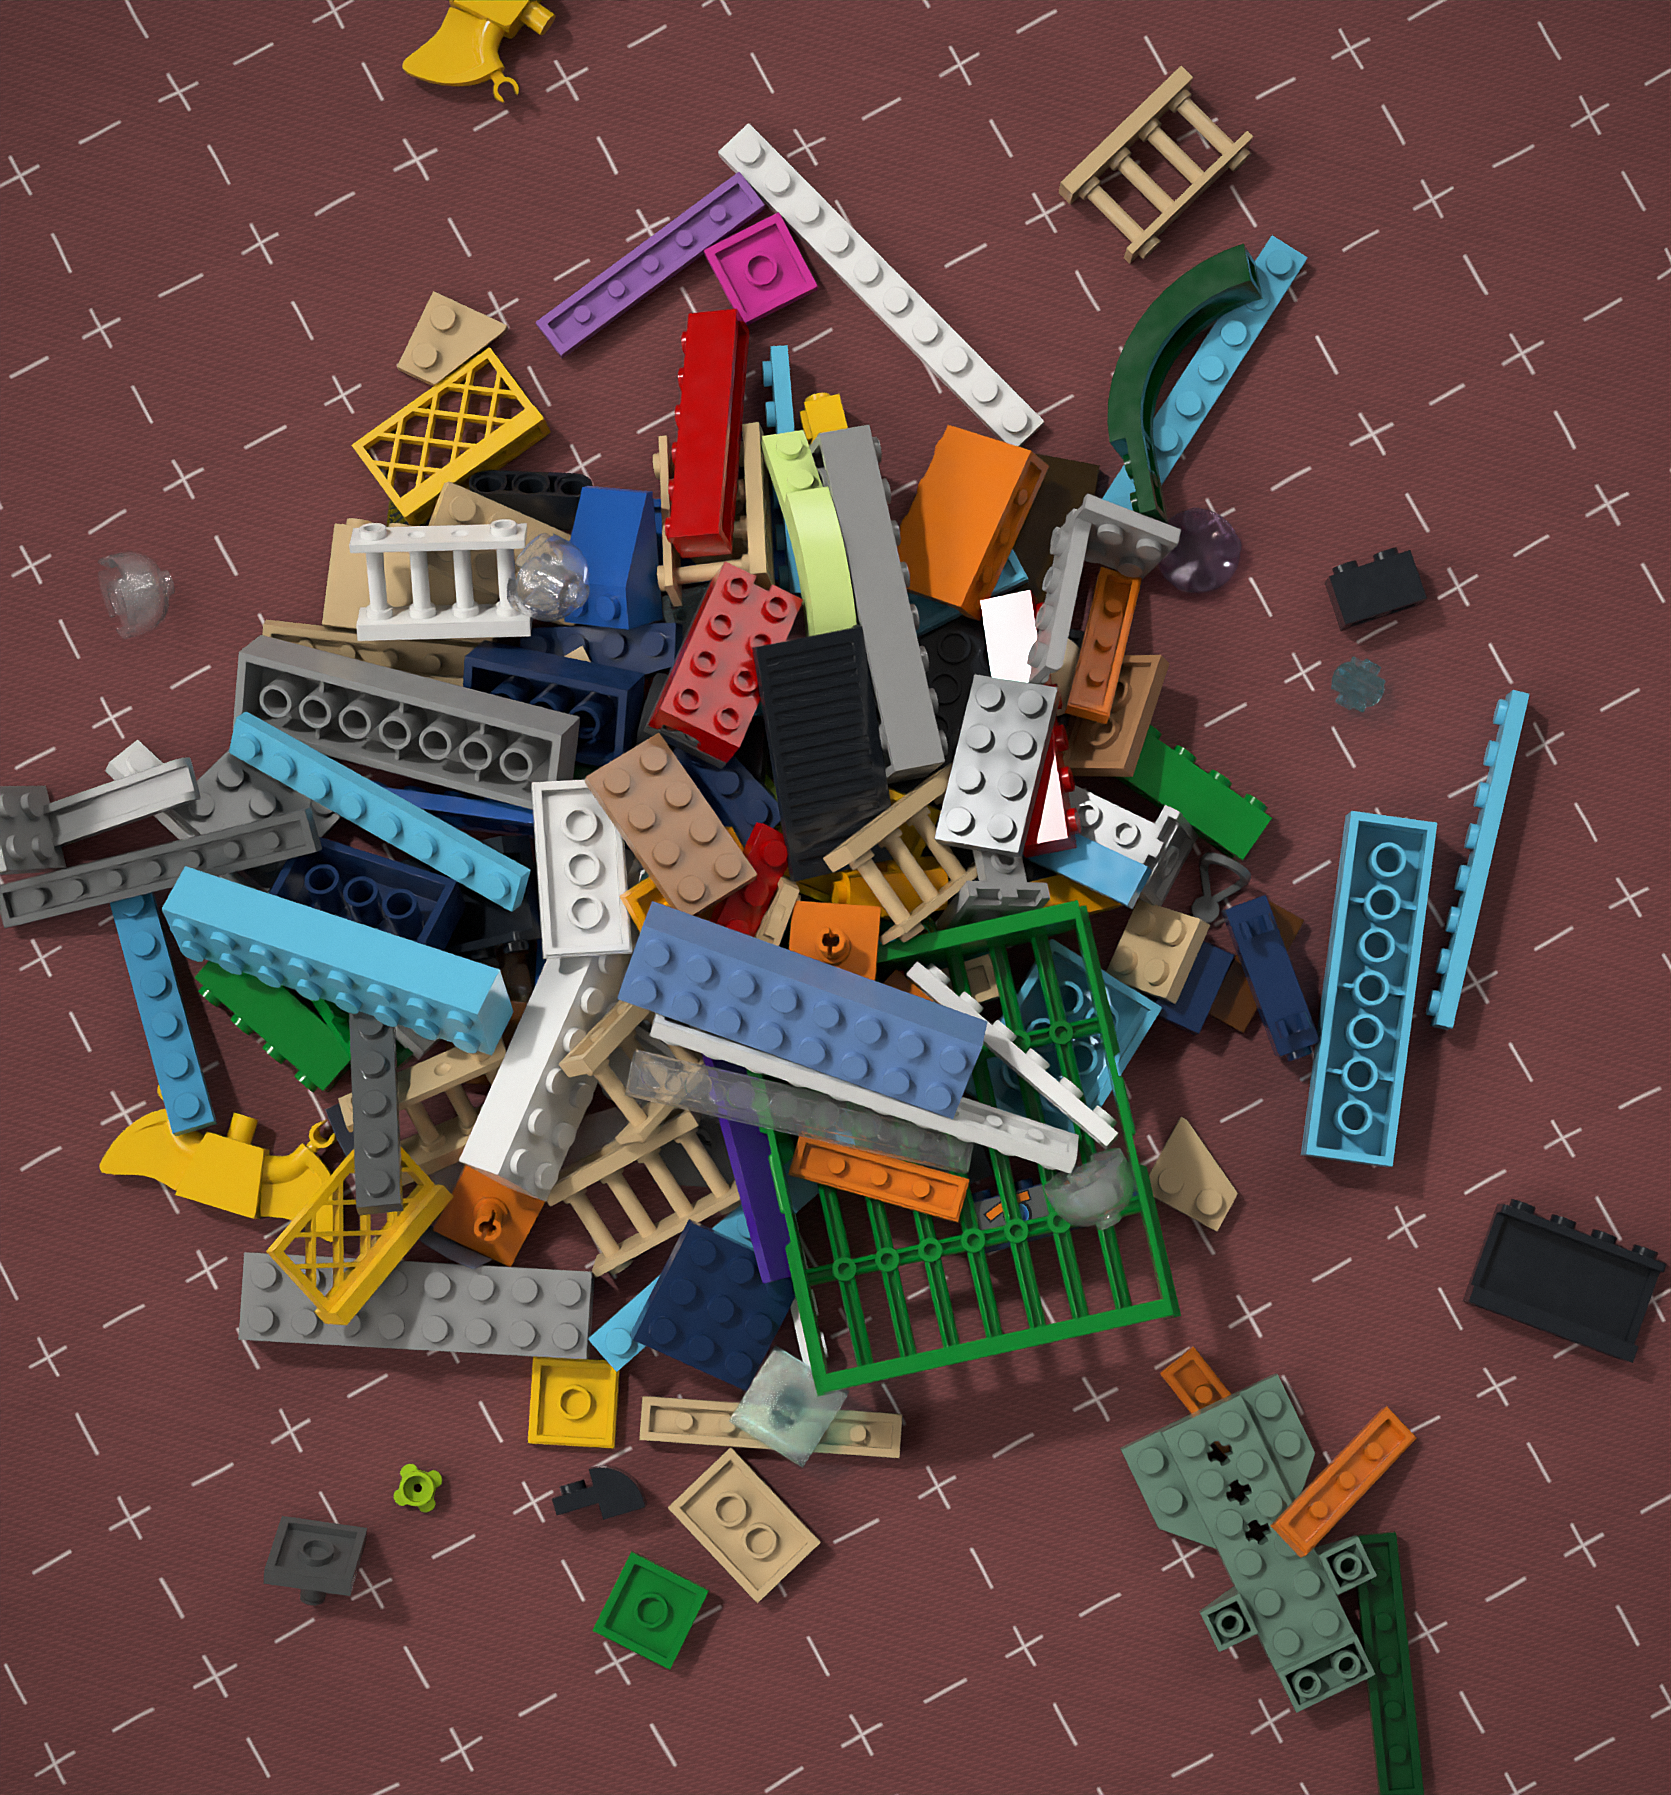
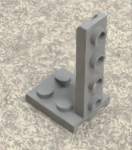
M1090 494L1084 497L1083 505L1078 510L1072 509L1066 517L1065 524L1061 528L1056 526L1052 533L1050 554L1054 555V560L1043 581L1042 590L1047 592L1045 603L1040 607L1035 619V628L1039 629L1037 641L1033 643L1027 657V665L1031 666L1028 683L1044 685L1049 679V674L1057 672L1063 665L1084 560L1111 567L1127 577H1140L1143 579L1178 545L1181 529Z
M956 730L952 736L954 756L961 730ZM973 850L979 881L965 882L929 932L933 933L1043 908L1050 899L1048 884L1027 882L1022 858Z
M191 758L175 759L52 803L49 801L46 786H0V875L47 873L67 868L61 847L200 800L201 797Z
M1075 785V791L1069 792L1071 808L1076 807L1081 823V833L1079 834L1148 866L1152 873L1139 898L1151 905L1162 906L1197 840L1198 834L1180 811L1167 805L1164 806L1158 819L1152 823Z

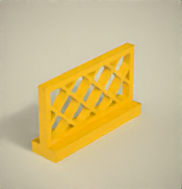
M488 347L352 444V447L407 523L411 526H420V524L425 523L432 516L444 483L450 481L469 490V480L472 475L485 470H499L547 436L551 431L543 416L532 405L492 349ZM490 362L497 372L494 388L473 386L475 372ZM466 379L465 385L460 384ZM503 381L510 390L502 389ZM449 391L463 393L460 413L438 410L440 398ZM471 394L492 396L489 417L467 414ZM500 398L517 399L524 408L523 411L512 419L496 418ZM431 404V409H425ZM414 416L429 417L425 438L404 435L406 422ZM436 418L458 421L454 441L433 439ZM465 422L487 425L485 438L477 444L463 443ZM494 426H500L494 431ZM395 429H397L396 434L391 433ZM380 440L394 442L390 462L372 460L366 450ZM402 443L423 446L419 466L398 463ZM431 447L452 449L450 463L442 469L427 467ZM460 450L465 451L459 456ZM380 469L389 470L387 479ZM396 471L418 474L415 488L400 498L393 488ZM425 475H430V477L425 480Z
M402 1147V1172H407L418 1185L407 1198H403V1211L387 1212V1222L380 1230H371V1215L368 1214L360 1215V1230L343 1231V1205L356 1204V1199L343 1200V1181L350 1173H355L353 1149L266 1251L317 1307L314 1311L315 1314L325 1324L348 1325L454 1197L444 1185H435ZM322 1205H333V1231L316 1232V1213ZM333 1236V1263H316V1237ZM343 1236H360V1255L354 1262H344ZM305 1237V1264H295L284 1252L294 1238ZM316 1268H333V1287L325 1296L316 1287ZM300 1269H306V1275Z

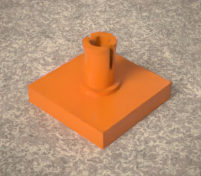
M796 901L792 910L789 950L876 981L882 909L879 906Z
M465 1165L451 1191L454 1197L439 1214L433 1231L511 1267L545 1201L507 1188Z

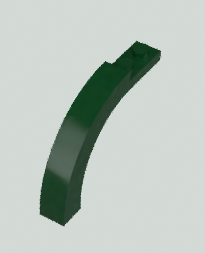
M1244 243L1202 261L1184 273L1160 294L1139 319L1128 337L1117 361L1111 381L1107 418L1109 442L1123 459L1129 479L1134 480L1135 492L1130 493L1133 511L1168 524L1153 439V419L1156 402L1161 386L1174 361L1198 333L1224 314L1240 306L1263 299L1256 263Z

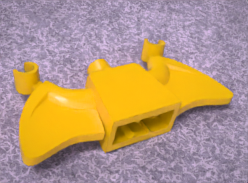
M449 0L451 7L441 28L427 43L407 57L402 67L405 73L412 77L443 86H470L492 79L494 82V98L498 102L505 103L498 93V86L501 83H509L516 95L519 93V87L514 79L505 77L502 73L505 67L499 58L498 49L503 36L512 39L524 24L542 36L551 27L556 15L539 4L542 0Z
M158 1085L157 1092L160 1098L163 1100L160 1086ZM161 1109L141 1117L128 1126L107 1150L99 1167L101 1172L105 1174L141 1175L154 1178L174 1189L177 1196L249 1218L277 1217L293 1220L332 1175L326 1164L316 1153L320 1148H326L335 1143L337 1138L335 1133L331 1135L329 1140L321 1136L320 1129L328 1121V1119H325L311 1127L309 1131L310 1141L307 1145L301 1143L290 1155L273 1156L270 1155V1150L251 1144L258 1119L234 1112L227 1136L212 1132H206L203 1135L198 1131H193L175 1137L172 1134L166 1109ZM322 1205L317 1211L316 1232L333 1231V1205ZM333 1236L321 1237L326 1241L333 1242Z

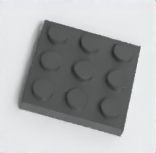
M229 750L197 780L201 799L169 811L170 815L195 836L311 807L318 835L321 838H325L344 818L229 753ZM287 859L237 871V873L256 890L269 893Z

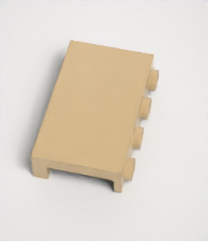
M349 518L346 525L337 523L334 525L322 620L324 627L357 630L356 624L360 607L370 605L366 553H350L349 544L353 528H360L364 524L372 523L371 521ZM390 523L389 527H411V525ZM383 552L387 603L392 605V607L410 606L413 604L409 552ZM428 568L431 602L435 605H453L456 603L455 580ZM473 588L474 601L478 604H496L499 602L498 598ZM497 637L443 639L444 641L451 642L462 641L480 644L482 641L487 640L497 643Z

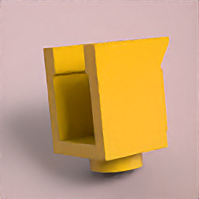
M825 392L817 393L805 399V410L800 411V419L809 446L819 433L848 428L839 394L830 396L829 393Z

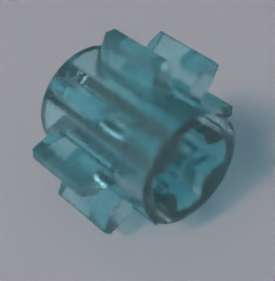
M1352 657L1350 662H1344L1338 666L1333 674L1331 689L1340 693L1335 702L1348 710L1354 708L1360 712H1364L1366 707H1371L1378 703L1384 693L1385 680L1377 676L1381 667L1368 659L1362 661L1356 657Z

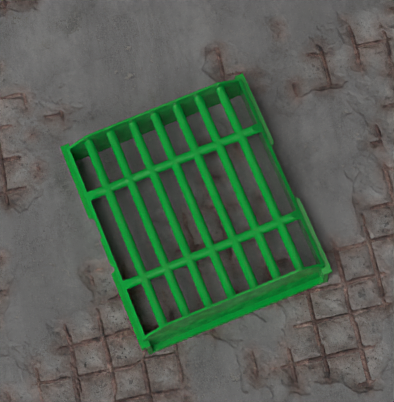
M1078 900L912 937L904 943L901 940H897L884 945L879 944L876 981L880 983V975L893 973L896 969L898 971L904 970L905 977L907 978L906 973L917 961L923 966L930 963L947 961L953 992L960 996L965 991L972 997L963 957L989 951L1005 1025L1017 1036L1012 1043L1025 1054L1030 1048L1034 1049L1055 1044L1062 1078H1067L1083 1092V1096L1079 1100L1086 1106L1072 1040L1100 1034L1137 1196L1109 1202L1095 1140L1073 1122L1075 1134L1079 1135L1078 1148L1091 1206L1066 1211L1057 1170L1044 1168L1037 1163L1049 1215L1023 1221L1009 1157L996 1149L988 1147L1006 1225L980 1230L969 1183L959 1218L963 1232L962 1235L937 1240L932 1216L913 1211L920 1244L894 1249L884 1202L865 1197L877 1253L851 1259L837 1191L835 1188L817 1184L834 1263L806 1269L771 1107L799 1101L806 1134L825 1139L816 1097L828 1094L794 1085L768 1090L764 1073L758 1074L747 1069L759 1129L761 1133L767 1134L772 1154L769 1155L768 1159L779 1210L782 1214H785L791 1242L785 1247L817 1397L834 1394L836 1390L1160 1318L1167 1320L1181 1316L1147 1166L1141 1165L1138 1162L1133 1141L1136 1130L1123 1077L1118 1076L1114 1057L1120 1053L1087 906L1079 907ZM1075 929L1095 1017L1068 1023L1048 937ZM1027 942L1032 943L1050 1021V1027L1025 1032L1006 951V947ZM982 1045L972 1071L976 1095L979 1103L997 1108L987 1059L997 1056ZM1017 1074L1026 1117L1046 1124L1039 1092ZM844 1101L853 1146L873 1152L863 1106L850 1101ZM892 1115L901 1160L920 1165L911 1121ZM940 1131L949 1174L968 1179L960 1139ZM1141 1213L1161 1299L1132 1305L1113 1219ZM1096 1223L1115 1310L1089 1315L1070 1228ZM1053 1232L1072 1319L1046 1325L1027 1238ZM1010 1242L1029 1329L1003 1334L984 1247ZM967 1251L986 1338L960 1344L941 1257ZM924 1261L943 1348L917 1353L898 1267ZM881 1271L900 1357L874 1363L855 1276ZM838 1280L857 1367L829 1373L810 1286Z

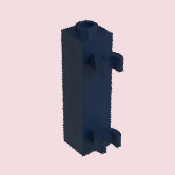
M1266 895L1222 910L1221 913L1274 1055L1280 1057L1286 1054L1288 1061H1292L1313 1053L1310 1045L1320 1042Z

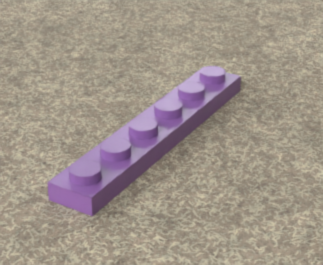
M740 172L736 173L536 321L537 327L563 359L701 257L705 249L724 240L763 211L765 204Z

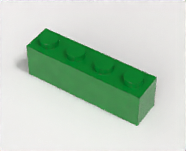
M1149 725L1133 777L1114 778L1161 811L1165 805L1180 811L1200 838L1230 859L1240 863L1272 819L1265 813L1268 807L1250 794H1246L1243 798L1230 789L1232 782L1213 769L1206 773L1194 764L1197 758L1192 753L1179 745H1176L1173 749L1159 740L1162 734L1156 728Z
M208 961L194 977L203 985L198 992L217 1008L221 1003L225 1004L235 1013L230 1020L248 1036L254 1031L266 1041L262 1048L278 1063L282 1064L287 1059L299 1070L294 1077L311 1092L314 1093L319 1087L322 1091L329 1093L351 1068V1060L325 1021L286 986L281 985L279 988L271 987L260 981L256 976L244 972L240 975L232 974L224 970L219 964Z

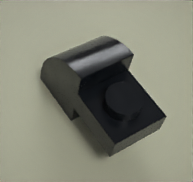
M609 1465L593 1466L589 1469L593 1485L586 1487L584 1479L559 1486L561 1494L552 1498L556 1515L599 1503L603 1520L635 1511L648 1505L644 1492L637 1480L625 1470Z

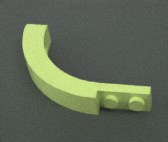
M804 430L762 436V452L786 522L795 557L803 599L806 637L851 628L857 625L850 572L841 529L829 487L822 486Z

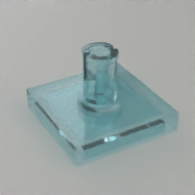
M775 1345L729 1422L803 1467L850 1391L841 1389L836 1390L834 1394L817 1397L811 1367Z

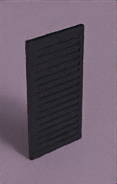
M860 625L752 647L784 844L788 852L787 862L790 880L793 882L851 869L848 864L832 872L823 858L891 806L863 628ZM877 843L871 848L874 854L871 859L874 863L887 860L894 861L886 847L880 848Z

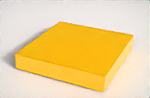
M533 1356L528 1443L615 1448L620 1370L616 1372L607 1360Z

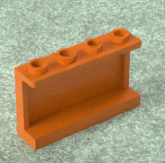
M948 425L943 437L936 444L934 457L925 476L918 484L917 494L911 508L900 524L901 542L897 546L900 562H905L909 570L910 586L906 588L907 592L953 607L965 617L980 621L982 617L980 601L990 599L1049 466L1031 450Z

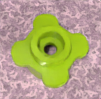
M414 1464L405 1465L400 1471L402 1480L399 1489L394 1492L395 1502L400 1506H405L406 1504L417 1506L421 1512L433 1510L436 1505L434 1500L436 1488L442 1484L441 1474L436 1470L430 1472L419 1470ZM416 1484H420L422 1486L421 1492H416L414 1490V1486Z

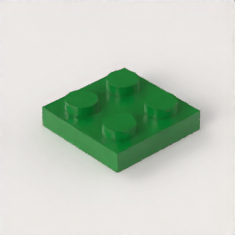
M631 1551L592 1631L670 1670L710 1589Z

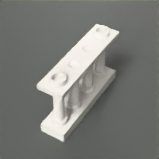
M501 519L484 525L385 527L381 523H368L360 528H353L349 544L350 553H366L370 605L360 607L356 624L357 640L531 636L533 622L532 603H521L517 600L514 549H525L527 523L516 524L513 520ZM496 549L500 601L496 604H478L474 601L470 550ZM453 550L457 602L453 605H435L430 600L427 551ZM383 552H409L413 604L410 606L392 607V605L387 603Z

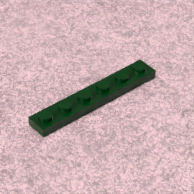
M1395 1531L1359 1534L1357 1536L1377 1575L1357 1585L1356 1589L1362 1645L1375 1672L1374 1676L1366 1679L1378 1795H1424L1397 1535Z

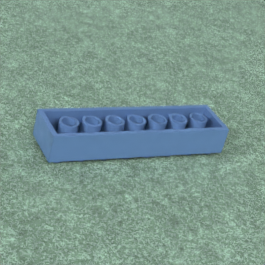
M652 901L617 999L951 1119L954 1118L982 1049L988 1022Z

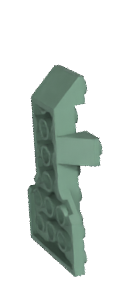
M1277 1373L1120 1448L1157 1527L1215 1548L1219 1554L1233 1587L1199 1611L1218 1652L1257 1634L1296 1713L1375 1675L1364 1649L1337 1598V1595L1377 1576L1359 1537L1356 1535L1315 1547L1306 1556L1300 1558L1271 1527L1272 1523L1302 1493L1315 1456V1451ZM1215 1441H1218L1222 1446L1229 1445L1230 1451L1225 1453L1227 1458L1222 1462H1219L1216 1458L1208 1459L1207 1453L1213 1451L1210 1445ZM1236 1480L1241 1485L1248 1484V1491L1243 1492L1246 1497L1241 1501H1237L1234 1497L1227 1499L1226 1492L1231 1491L1229 1484ZM1256 1520L1260 1525H1267V1530L1263 1531L1264 1537L1258 1541L1253 1537L1246 1538L1245 1535L1246 1531L1251 1530L1248 1523Z

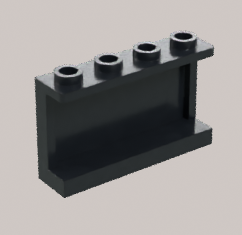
M529 835L498 836L480 841L530 869L522 904L511 912L458 882L466 909L444 950L445 952L460 957L470 956L472 961H481L496 958V950L503 948L504 954L529 950L528 942L542 939L539 894ZM417 858L399 861L400 863L451 878Z
M1511 1199L1509 1205L1497 1204L1463 1302L1624 1362L1633 1363L1639 1347L1634 1345L1659 1274L1664 1273L1667 1264L1656 1260L1658 1252L1636 1244L1633 1245L1631 1251L1615 1245L1617 1237L1595 1229L1592 1230L1591 1236L1575 1230L1577 1224L1575 1221L1552 1214L1550 1221L1534 1215L1536 1207L1515 1199Z

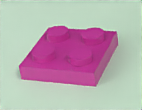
M779 212L704 250V255L732 309H738L747 326L818 290V286Z

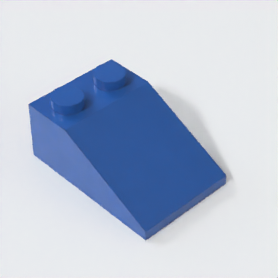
M597 486L582 487L561 577L564 622L629 630L663 619L661 590L657 578V567L659 564L653 491Z

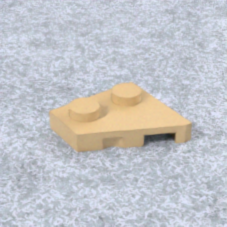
M433 291L397 368L403 373L431 386H435L460 366L476 357L482 349L495 339H500L506 335L508 327L506 324Z
M786 875L780 878L777 884L778 888L754 938L777 946L780 945L787 923L791 920L795 902L801 901V896L798 895L800 890L796 882L791 881L790 877Z
M1180 1117L1149 1173L1153 1196L1217 1232L1238 1193L1189 1122Z

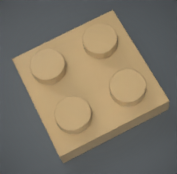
M1138 899L1106 973L1136 991L1176 1004L1210 925L1199 918L1158 905H1151Z

